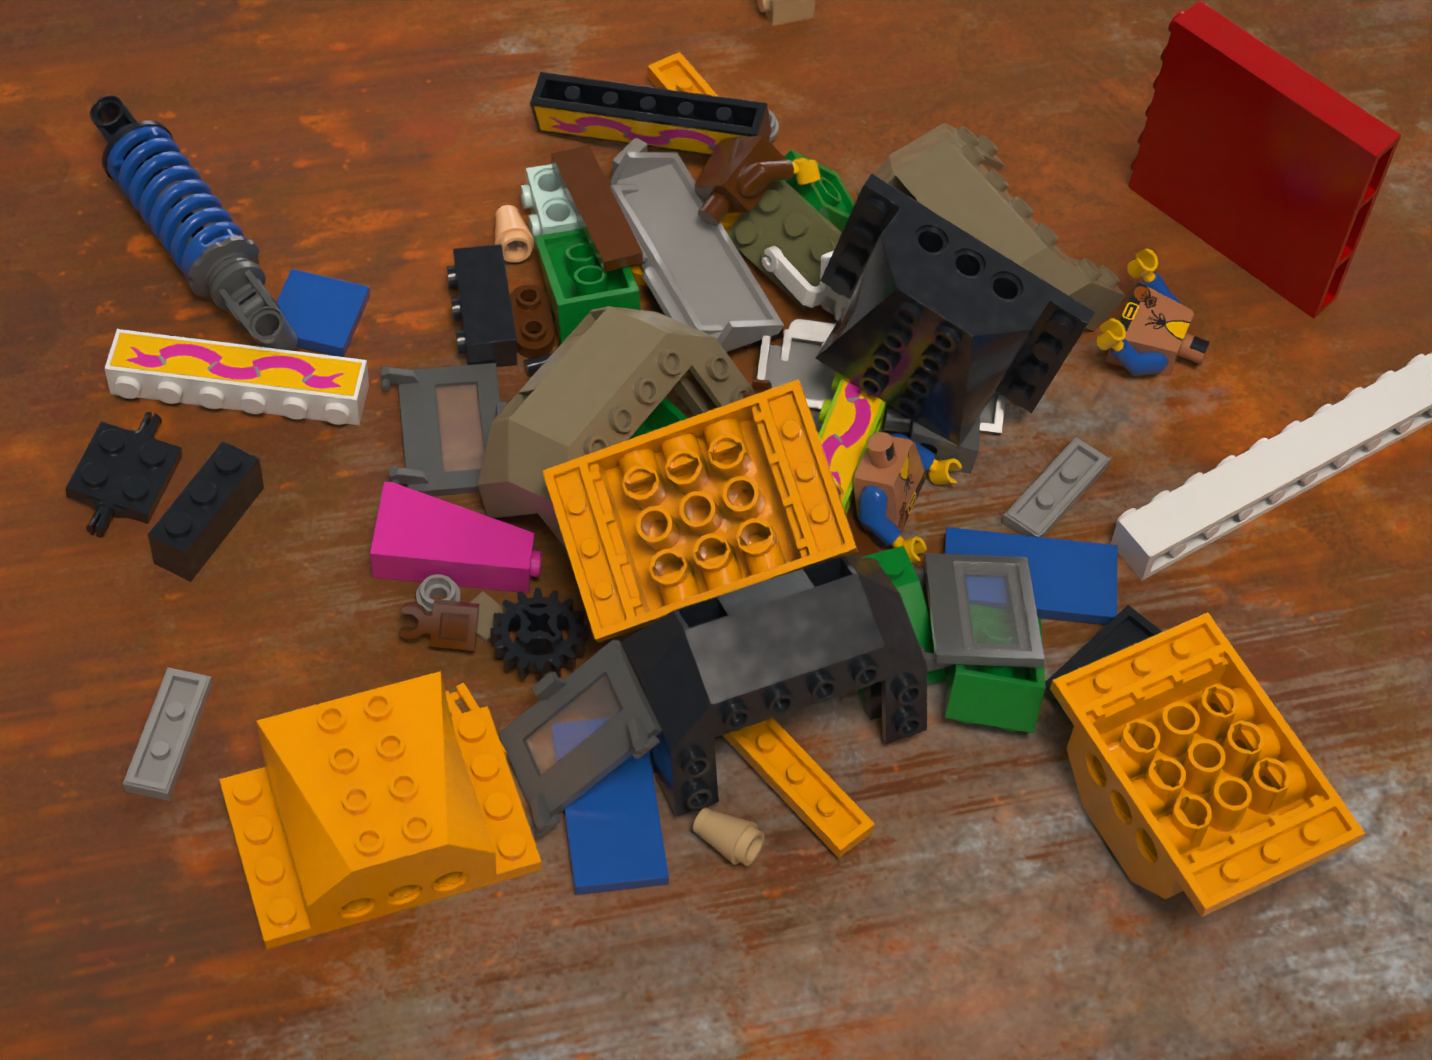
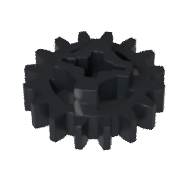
M535 588L534 597L527 598L520 591L517 592L518 603L514 604L508 600L502 602L503 613H494L493 628H490L491 644L494 646L495 659L504 658V670L508 672L518 667L519 678L523 680L528 676L529 672H534L539 682L544 678L545 672H555L557 677L560 678L561 666L564 665L572 670L576 667V656H584L588 628L584 625L583 611H574L573 599L569 598L561 603L558 601V591L554 590L547 598L542 597L540 588ZM564 627L569 634L566 641L563 639L562 629ZM512 628L516 632V640L514 642L511 641L509 636Z

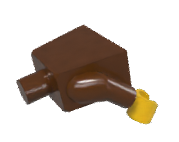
M764 135L721 139L694 184L695 191L705 200L698 211V215L706 223L718 226L726 213L750 211L774 181L790 180L794 174L798 184H808L819 180L820 173L817 162L805 158H798L791 162Z

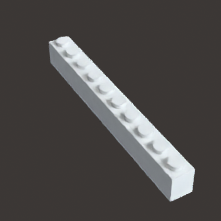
M1432 353L1426 356L1424 354L1417 355L1406 367L1396 372L1393 370L1387 371L1374 384L1364 389L1358 387L1352 390L1344 400L1334 405L1326 404L1322 406L1312 417L1301 423L1298 420L1290 423L1280 434L1269 440L1267 438L1258 440L1243 454L1237 457L1235 455L1226 457L1215 469L1205 474L1201 472L1194 474L1183 486L1171 492L1169 490L1162 491L1138 510L1131 508L1125 511L1116 521L1111 545H1118L1119 555L1142 581L1432 423Z

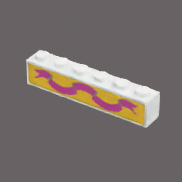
M121 329L116 330L105 365L110 394L119 395L129 399L160 400L169 404L201 405L209 409L241 410L250 414L281 415L291 419L321 420L337 425H360L369 389L367 360Z

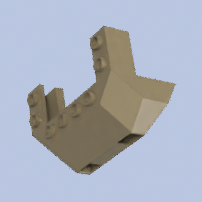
M943 123L890 154L873 173L1094 311L1095 314L1086 329L1094 331L1126 297L1117 286V283L1120 281L1119 278L1104 265L1098 268L1085 257L1080 261L1066 255L1056 245V242L1059 240L1058 236L1045 224L1040 223L1038 225L1032 219L1033 209L1020 197L1015 196L1013 198L1006 189L1009 183L993 169L988 171L983 164L1000 171L1004 164L995 155L998 148L981 134L977 138L964 126L957 129ZM861 187V188L859 189V191L857 192V195H858V196H859V194H860V191H861L862 187Z
M610 306L593 309L492 421L477 484L487 516L500 518L538 513L566 548L542 470L629 440L672 388L675 389L694 416L743 399L744 392H753V388L716 337L658 312Z

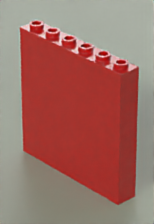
M1199 0L1188 10L1179 11L1169 24L1168 31L1171 33L1168 44L1160 56V60L1163 62L1160 73L1152 86L1155 91L1152 102L1145 112L1147 121L1137 141L1140 146L1137 156L1130 166L1133 172L1128 188L1314 319L1338 297L1401 134Z

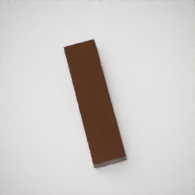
M586 145L552 153L551 164L603 271L607 272L643 263V252L590 146Z

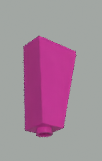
M384 481L370 552L373 578L422 583L424 579L431 575L442 574L451 578L460 587L530 592L532 577H540L542 565V551L535 550V533L402 485Z

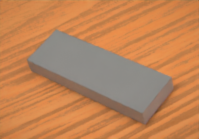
M1075 437L1004 514L1002 523L1019 535L1045 537L1108 468L1110 458L1078 437Z
M167 668L124 779L123 787L125 792L170 801L213 686L211 676Z

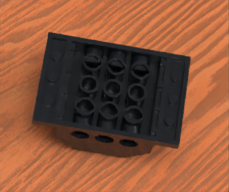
M871 174L860 191L820 280L835 293L847 297L850 301L815 359L860 386L865 393L876 396L886 402L903 417L914 420L931 432L958 445L957 448H959V445L962 444L995 392L1000 393L1012 404L1022 407L1032 414L1095 312L876 175Z

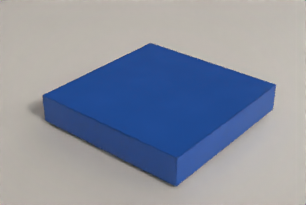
M291 269L276 303L298 336L297 347L344 357L369 300L370 289L369 286Z

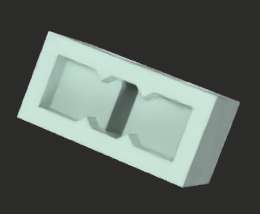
M552 164L526 168V185L520 186V195L523 208L530 209L532 215L528 216V222L533 237L581 229L582 226Z

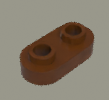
M535 285L517 287L510 294L517 337V353L529 359L549 354L554 348V326L549 296L544 289Z

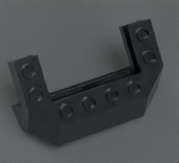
M843 555L673 610L626 638L621 643L662 730L656 736L659 739V743L653 747L655 776L676 816L700 810L708 805L719 802L714 738L863 688V709L870 720L882 717V738L886 744L927 730V664L899 591L877 560L873 558Z

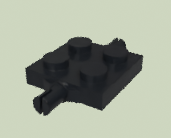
M146 412L136 431L127 430L102 421L97 427L66 486V497L86 503L95 510L89 524L86 526V530L91 535H94L96 532L97 537H102L112 517H128L149 524L182 458L181 447L153 437L162 422V418L158 414L154 413L152 417V412Z

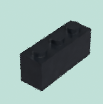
M502 244L453 249L454 265L446 266L448 289L457 291V297L451 298L453 322H461L462 329L455 330L458 354H466L467 365L496 363V367L517 365V337Z
M222 441L147 534L155 565L190 582L195 578L264 489L260 459L227 442Z

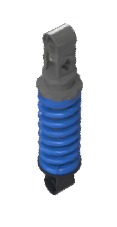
M108 95L98 99L91 107L90 118L108 142L102 155L103 170L111 180L120 186L122 193L130 200L134 209L140 213L143 221L151 228L153 235L161 242L164 250L171 255L174 263L182 270L189 282L191 290L197 296L212 299L219 309L230 310L244 330L251 334L260 347L294 351L298 343V336L279 310V305L264 286L266 278L265 273L259 266V249L257 245L244 236L240 226L233 222L232 216L222 207L221 201L212 194L208 184L201 180L199 172L191 167L189 159L180 152L179 146L173 141V136L168 128L157 121L147 120L138 122L123 101L117 96Z

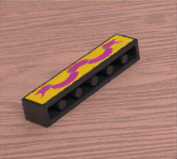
M540 72L530 101L539 132L629 144L637 137L647 143V147L707 156L712 155L721 139L764 135L769 141L772 132L767 103Z

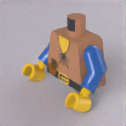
M1146 248L1136 253V259L1129 262L1127 271L1133 278L1142 277L1143 281L1142 283L1137 282L1120 320L1112 318L1099 327L1102 334L1097 337L1096 342L1100 349L1108 350L1105 362L1123 366L1134 376L1149 374L1168 376L1172 373L1179 356L1202 364L1210 341L1189 334L1195 315L1194 312L1184 306L1174 296L1159 273H1153L1158 266V258L1155 252Z
M878 432L869 437L867 441L868 447L854 474L853 484L858 523L864 531L872 532L886 546L892 545L893 549L904 546L911 563H918L921 560L917 554L924 553L927 550L924 540L918 536L904 540L900 534L927 477L925 471L929 470L930 480L935 485L955 484L957 481L950 477L948 471L962 470V465L955 458L937 461L934 459L935 454L903 434L894 433L889 435L885 432Z

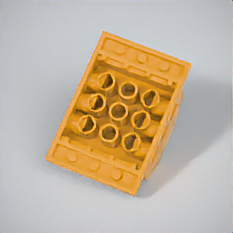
M799 379L542 470L592 632L597 642H602L639 628H645L673 610L843 555H851L858 552Z
M1209 613L1198 616L1052 681L1050 690L1074 725L1066 749L1081 803L1089 818L1131 882L1164 899L1184 891L1201 918L1361 842L1365 832Z
M441 671L257 720L265 767L219 779L266 950L542 870V861L488 706L451 716Z

